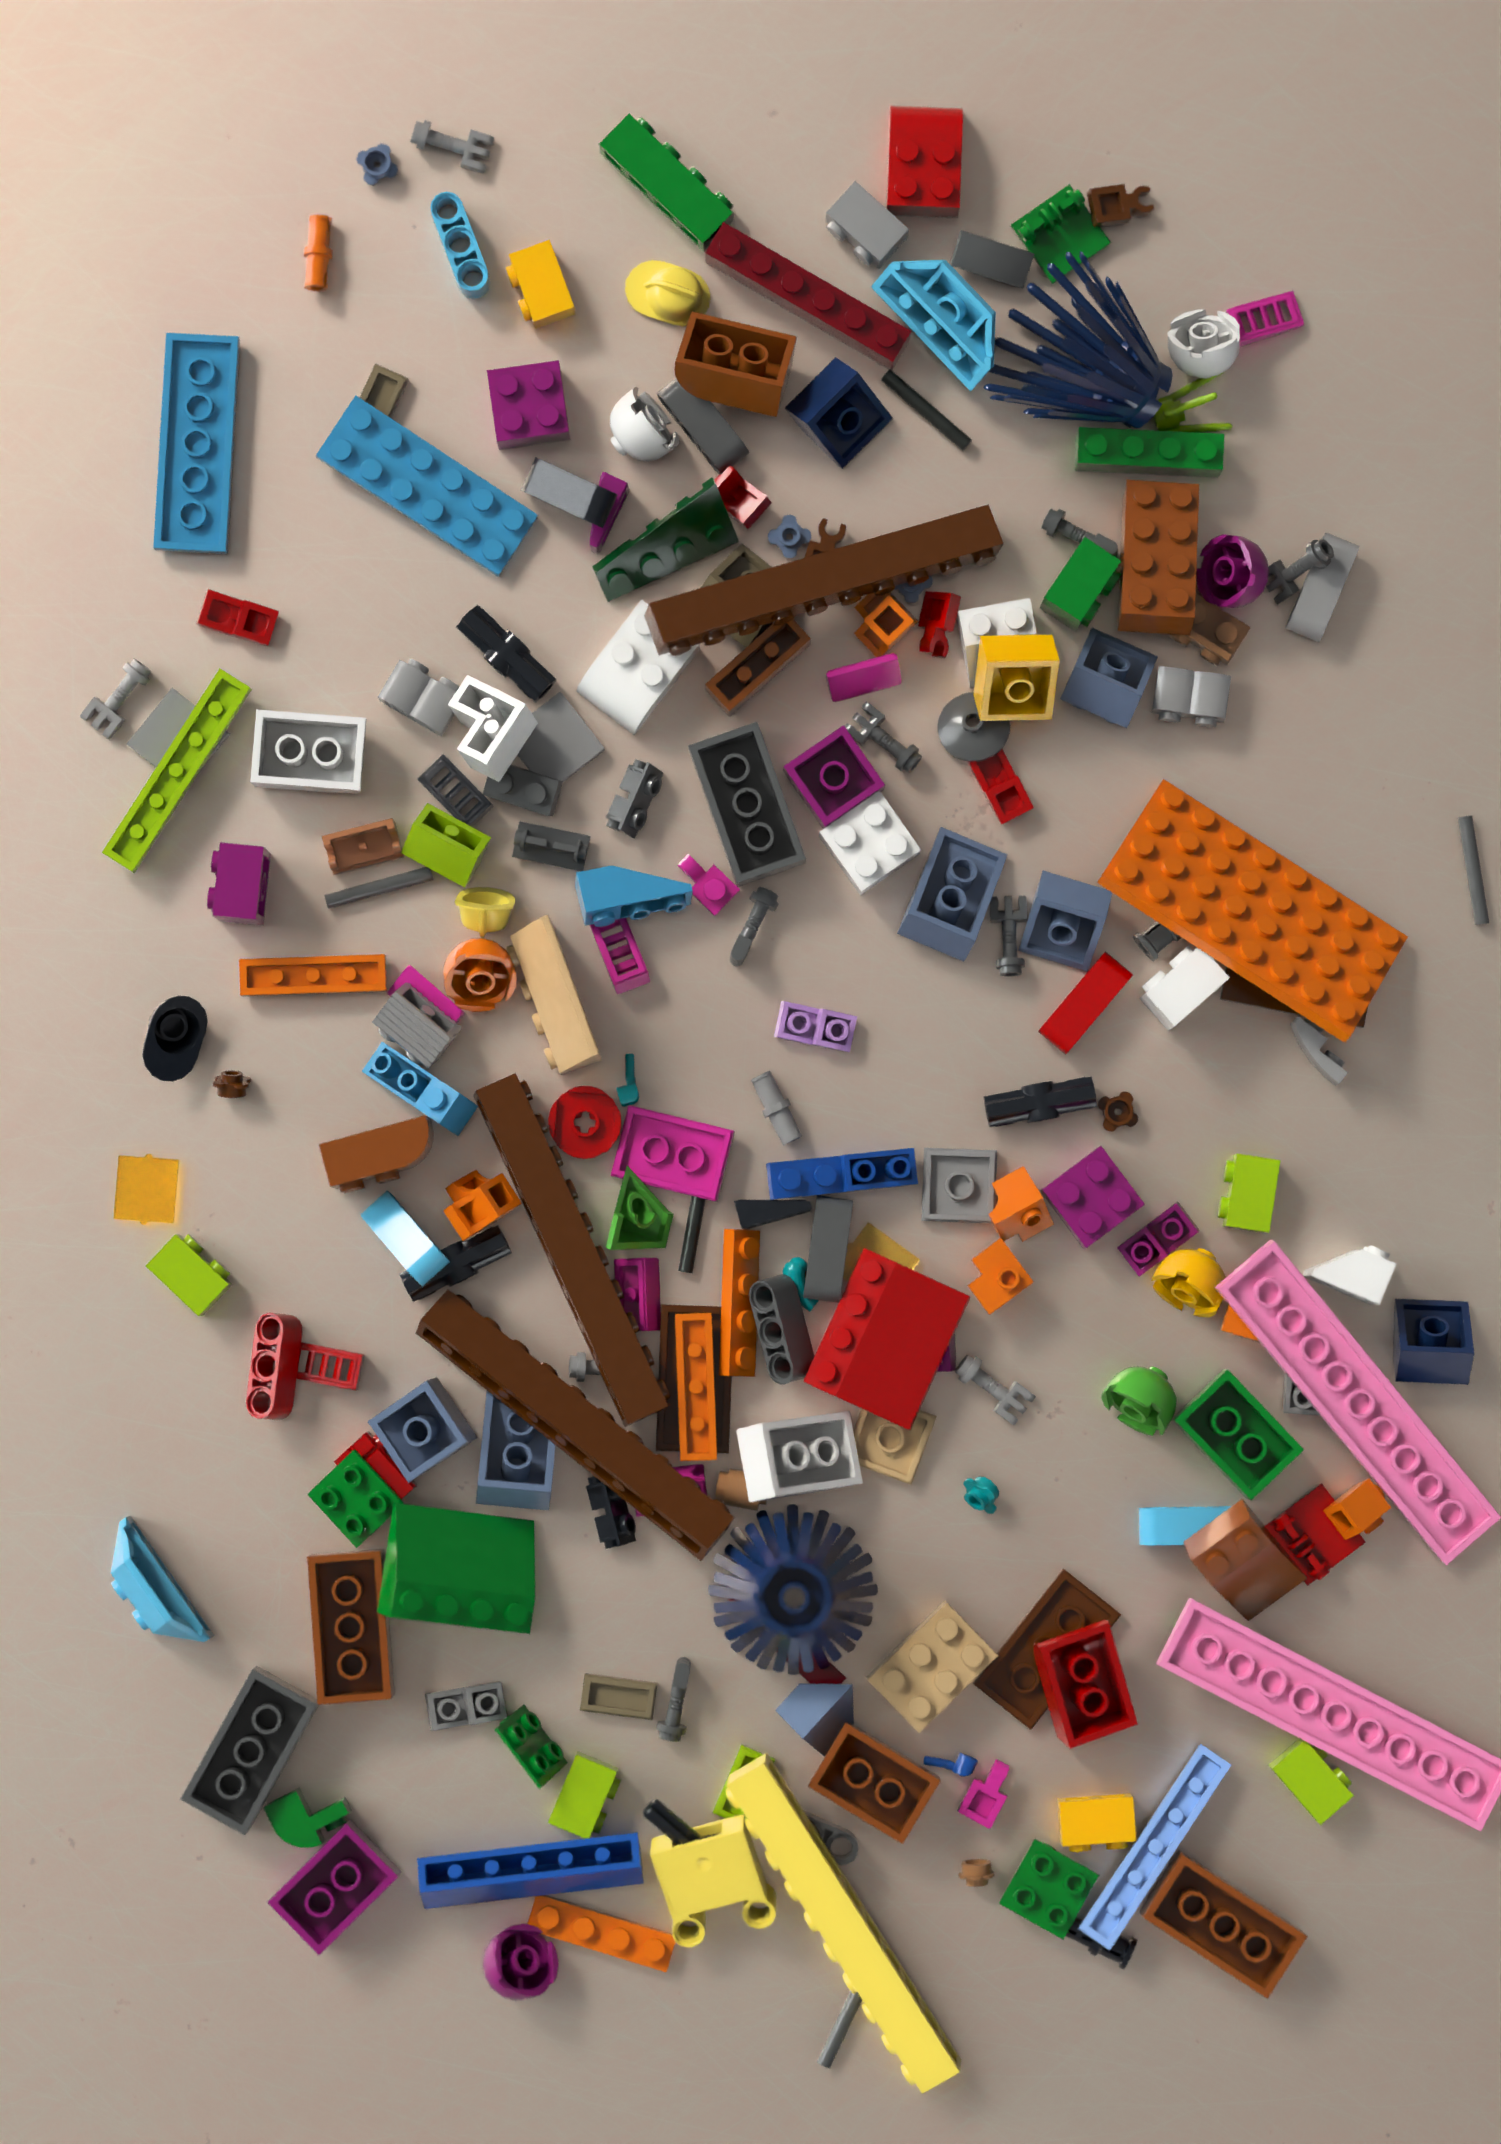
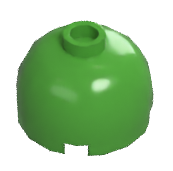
M1140 1366L1129 1367L1120 1371L1110 1380L1101 1396L1103 1404L1108 1410L1113 1405L1118 1411L1123 1413L1117 1417L1118 1420L1138 1432L1151 1436L1154 1435L1156 1430H1159L1160 1435L1164 1434L1172 1421L1177 1404L1175 1392L1172 1385L1167 1381V1375L1162 1370L1152 1366L1149 1368Z

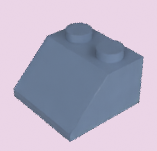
M1091 628L1060 699L1078 709H1084L1098 715L1110 723L1127 728L1142 697L1158 656L1095 628Z
M1043 871L1018 951L1088 972L1106 921L1112 892Z
M437 1377L425 1381L368 1421L408 1483L477 1439V1436Z

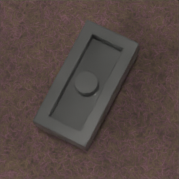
M510 765L500 782L487 776L483 795L546 816H553L563 781Z

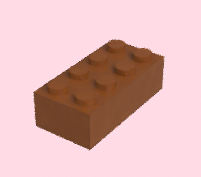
M1143 480L1126 481L1122 504L1120 573L1122 575L1119 579L1117 631L1175 635L1191 634L1195 619L1199 484Z
M384 1549L311 1554L307 1556L318 1705L392 1699L395 1696L389 1617L377 1613L385 1563Z
M1178 1850L1139 1911L1144 1919L1267 1999L1308 1937L1301 1929L1180 1850Z

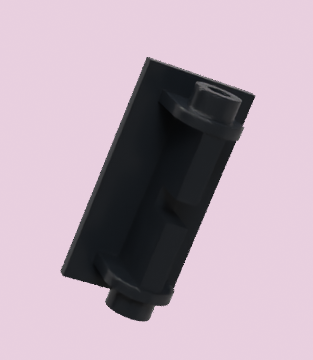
M595 1476L588 1477L589 1485L586 1486L592 1511L604 1508L606 1515L594 1518L600 1543L604 1542L605 1549L636 1541L634 1534L636 1525L633 1516L629 1513L626 1501Z

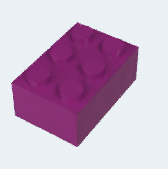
M350 1819L267 1903L320 1955L399 1877L402 1871Z

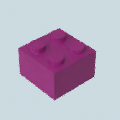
M559 360L487 370L499 450L570 440Z
M844 725L783 766V772L823 829L880 790L882 792L885 788L884 782Z
M220 842L219 851H213L211 872L215 873L216 883L215 887H209L207 909H211L212 916L219 921L264 926L271 853L265 847Z
M1102 1146L1097 1147L1040 1190L1083 1249L1089 1247L1145 1205Z

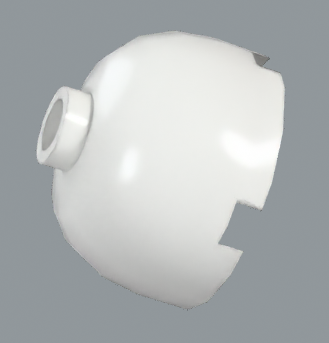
M1197 309L1183 313L1171 322V330L1168 331L1169 354L1178 369L1184 373L1199 378H1210L1229 369L1238 356L1240 325L1229 314L1217 310V316L1206 315V309Z
M634 387L618 401L611 412L610 428L614 435L611 438V442L615 449L623 456L628 453L634 459L642 461L657 460L669 453L680 443L679 436L676 431L670 435L666 425L671 423L661 407L646 392L638 396V388Z

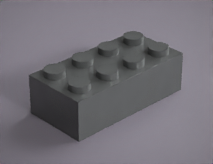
M758 722L689 745V752L736 886L739 887L805 864L806 857Z
M258 1666L253 1668L180 1800L246 1835L250 1831L319 1706L317 1699Z

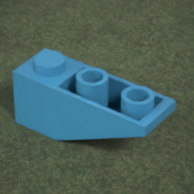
M612 865L576 872L575 889L585 926L594 924L597 927H603L614 923L617 919L630 917L632 920H638L649 916L652 912L665 910L668 913L683 910L687 905H691L693 890L691 884Z
M381 1042L362 1070L363 1073L457 1136H459L478 1108V1105L384 1042Z

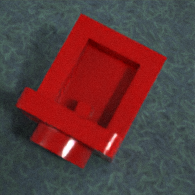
M729 466L714 480L728 515L746 529H749L772 503L765 494L743 479L732 466Z

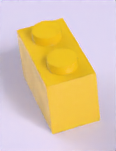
M550 240L509 254L511 265L505 267L512 288L519 286L524 299L519 300L518 304L525 322L532 319L535 329L576 315L573 301Z
M1130 1793L1057 1798L1060 1843L1063 1847L1069 1846L1070 1852L1091 1851L1092 1844H1106V1849L1128 1848V1842L1136 1841L1133 1796Z

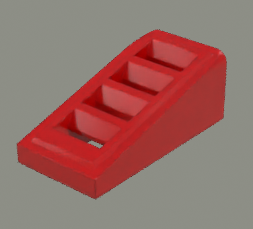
M301 1342L300 1356L302 1350L309 1352L305 1372L298 1371L297 1379L355 1391L358 1390L365 1354ZM316 1353L323 1354L319 1375L312 1374ZM330 1356L337 1357L333 1378L326 1377ZM344 1358L350 1359L347 1381L340 1379Z

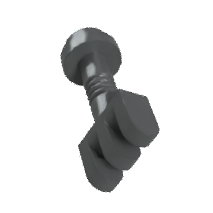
M1050 509L1045 517L1041 528L1047 531L1046 535L1053 538L1058 532L1078 543H1081L1083 538L1086 537L1116 558L1118 557L1116 542L1099 533L1094 535L1086 532V530L1064 520L1066 512L1058 509V511Z
M1313 540L1306 545L1307 554L1287 568H1285L1281 560L1269 566L1268 578L1273 574L1276 579L1269 583L1266 588L1269 592L1274 591L1280 586L1283 589V592H1280L1274 598L1277 605L1299 591L1298 586L1294 582L1296 578L1313 566L1325 568L1331 563L1334 551L1326 540Z
M866 701L861 707L872 717L867 720L856 712L852 719L862 729L858 732L848 723L845 728L852 738L862 746L869 738H872L898 759L895 764L898 770H905L910 773L922 759V755L918 753L919 748L914 744L906 748L890 736V734H887L880 727L886 719L885 715Z
M758 887L757 892L753 891L749 898L755 904L750 912V917L746 921L747 923H745L732 948L730 962L733 966L743 964L757 934L756 931H758L767 911H776L779 905L776 902L778 895L769 889Z
M992 896L990 901V923H1002L1003 958L996 960V968L1000 970V976H1019L1022 974L1021 969L1025 967V959L1017 957L1016 922H1027L1026 896H1019V910H1012V896H1004V910L998 911L997 896Z
M681 1657L676 1662L666 1720L658 1721L657 1730L660 1731L659 1738L668 1741L679 1742L681 1735L686 1733L687 1727L680 1724L681 1709H683L682 1706L691 1662L686 1657Z

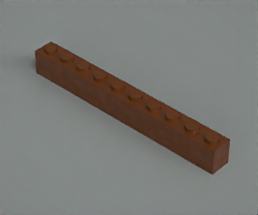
M988 504L651 602L648 604L644 617L658 655L670 652L671 656H677L689 651L691 646L703 642L705 646H711L722 642L726 638L725 636L737 632L740 636H745L759 630L761 625L771 622L774 626L788 623L798 614L806 612L808 616L816 615L825 611L832 604L840 602L842 606L850 605L859 601L866 594L874 592L875 596H880L893 591L896 588L895 586L907 582L909 586L921 584L934 574L942 573V576L955 574L963 568L962 566L975 563L976 566L986 565L996 559L1004 543Z
M515 1073L476 1090L473 1095L624 1427L668 1407L666 1400L670 1398L668 1389L662 1378L656 1380L651 1366L655 1365L652 1354L647 1345L641 1347L635 1333L639 1332L636 1319L631 1311L625 1313L620 1302L624 1298L623 1291L617 1279L610 1280L605 1269V1266L609 1265L607 1256L602 1246L598 1245L595 1247L590 1233L594 1232L591 1221L586 1212L580 1214L574 1200L578 1199L577 1191L571 1179L564 1180L559 1167L563 1166V1161L556 1146L549 1147L544 1134L548 1133V1129L540 1113L534 1114L529 1101L533 1100V1096L525 1080L519 1081Z
M448 1289L421 1318L416 1331L418 1336L697 1559L702 1561L728 1530L735 1517L730 1514L725 1504L716 1499L712 1500L701 1491L699 1484L695 1480L687 1476L683 1477L674 1470L671 1462L666 1457L658 1453L654 1454L644 1446L642 1439L636 1433L624 1430L615 1422L614 1417L607 1410L597 1408L590 1403L582 1390L574 1385L569 1386L558 1377L557 1372L552 1366L545 1362L540 1363L529 1354L528 1348L523 1343L506 1336L501 1332L500 1326L493 1319L481 1316L473 1309L471 1303L464 1296L455 1295Z

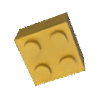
M1053 635L980 636L973 694L980 721L1052 720L1060 662Z

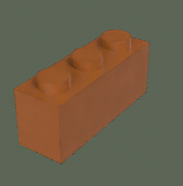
M794 619L778 626L772 624L705 684V690L730 717L811 645V638Z

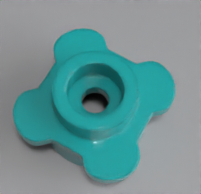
M977 1477L975 1480L967 1478L963 1483L966 1487L965 1501L976 1510L984 1509L985 1512L993 1514L997 1509L994 1502L999 1497L997 1486L985 1477Z

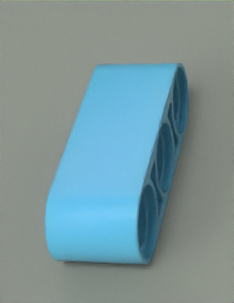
M442 192L436 195L431 202L430 208L434 224L459 290L467 298H480L487 293L490 287L487 267L462 201L454 193ZM445 205H452L457 208V213L451 219H443L438 215L439 210ZM459 238L470 242L469 248L462 253L454 252L451 249V244ZM470 272H479L483 276L480 284L476 286H468L463 280L466 274Z
M388 1190L360 1214L421 1286H424L450 1262Z
M1231 1506L1139 1508V1545H1184L1183 1542Z

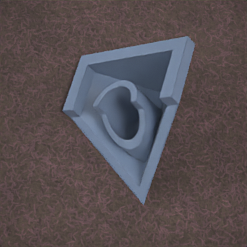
M799 1683L775 1711L802 1739L825 1757L845 1722L854 1725L853 1684Z

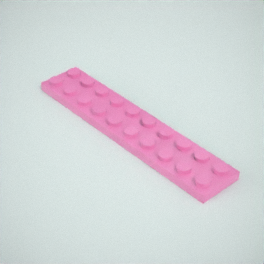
M1270 1239L1215 1287L1443 1564H1449L1501 1518L1275 1241Z
M1191 1598L1188 1599L1156 1662L1157 1665L1480 1832L1501 1793L1500 1758Z

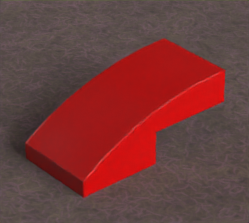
M208 589L196 625L268 646L279 611Z
M1003 749L989 759L978 762L967 761L1001 825L1034 808Z

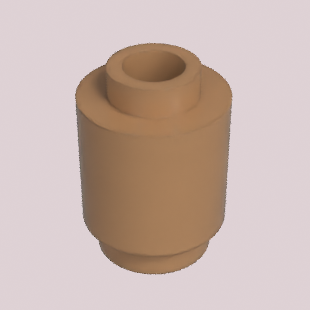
M730 1469L729 1472L720 1471L715 1493L716 1500L723 1501V1504L727 1506L758 1511L759 1504H767V1500L749 1502L744 1471Z

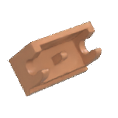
M393 818L322 836L329 858L328 863L333 871V875L404 857L401 853L402 846Z

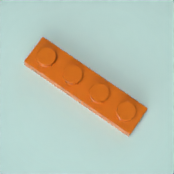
M385 954L239 959L240 996L387 992Z
M724 1229L719 1376L755 1377L757 1327L749 1300V1291L751 1286L759 1281L760 1231Z
M712 1313L675 1314L680 1461L717 1460Z
M549 1895L535 1897L527 1923L538 1927L543 1931L541 1933L543 1935L663 1972H667L675 1946L672 1933Z

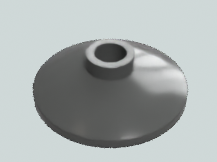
M974 692L965 693L952 699L943 708L938 720V735L943 747L952 756L968 762H978L993 757L1004 747L1010 734V720L980 721L975 727H970L966 724L970 718L979 719L973 695Z

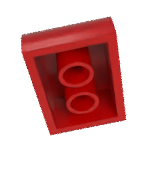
M890 106L886 209L894 216L958 218L960 209L963 108Z
M1101 1620L1034 1645L1035 1661L1057 1738L1069 1749L1138 1725L1111 1627L1107 1620Z

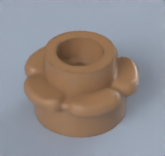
M970 1859L962 1862V1872L958 1876L961 1879H966L967 1886L979 1887L988 1885V1879L993 1878L995 1873L991 1870L990 1860Z

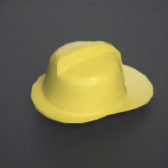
M650 260L640 263L632 269L626 279L625 293L628 302L634 310L645 316L672 325L687 326L691 311L705 314L709 308L711 296L708 285L701 276L686 268L664 261Z
M475 887L460 891L455 900V905L459 906L463 926L479 932L480 937L484 938L486 933L497 932L506 927L511 910L515 905V898L511 893L501 889Z

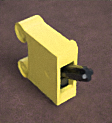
M655 1799L649 1802L643 1811V1815L665 1834L652 1838L650 1856L673 1920L672 1936L676 1943L687 1948L699 1945L705 1936L706 1911L743 1901V1919L750 1927L764 1929L774 1922L776 1917V1892L766 1882L751 1834L745 1824L744 1814L691 1828L661 1801ZM761 1902L767 1906L756 1908L752 1904ZM685 1921H691L697 1925L693 1927L684 1926L682 1923Z

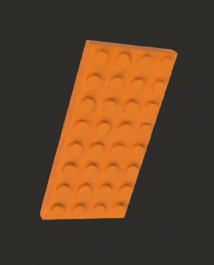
M1165 779L1162 780L1097 882L1344 1043L1352 1035L1408 938L1402 932Z

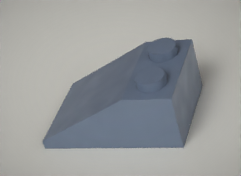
M940 827L897 934L964 962L978 936L1007 854Z
M487 1391L476 1504L549 1510L555 1444Z

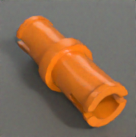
M326 215L309 216L308 246L304 248V257L307 258L304 288L310 291L322 292L328 290V262L332 259L333 250L329 248L332 218Z

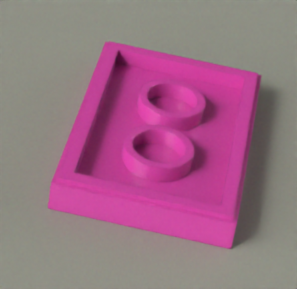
M628 1105L611 1176L623 1179L628 1165L645 1185L718 1202L735 1131Z

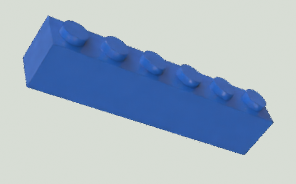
M638 1833L417 1858L419 1893L424 1909L644 1884Z

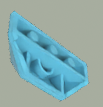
M946 260L894 261L889 264L871 286L970 391L994 367L996 312Z
M128 1516L119 1522L111 1574L115 1580L111 1584L122 1600L128 1598L136 1610L132 1614L143 1630L149 1628L153 1634L205 1642L213 1637L214 1634L132 1517Z

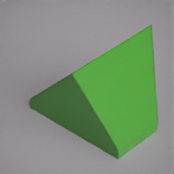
M628 1165L615 1207L606 1248L609 1250L666 1248L674 1214L668 1211Z

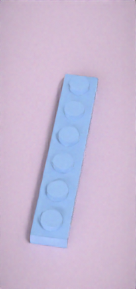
M1202 1744L1197 1747L1078 1930L1107 1950L1112 1948L1231 1767L1230 1763Z

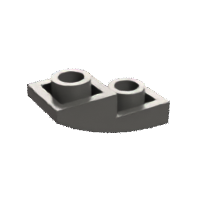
M960 230L950 265L1024 288L1034 253Z

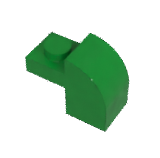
M300 1787L267 1803L263 1807L277 1835L288 1844L300 1848H311L323 1844L325 1838L320 1828L325 1827L326 1831L329 1832L347 1822L344 1816L352 1811L346 1797L312 1813Z

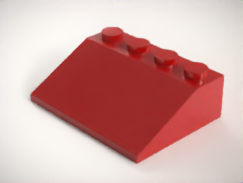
M864 1248L803 1382L905 1429L911 1430L971 1297Z

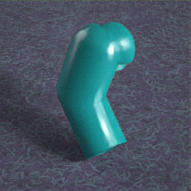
M794 1257L785 1264L782 1272L783 1275L791 1277L795 1282L801 1306L810 1312L819 1300L803 1298L807 1262L800 1257Z

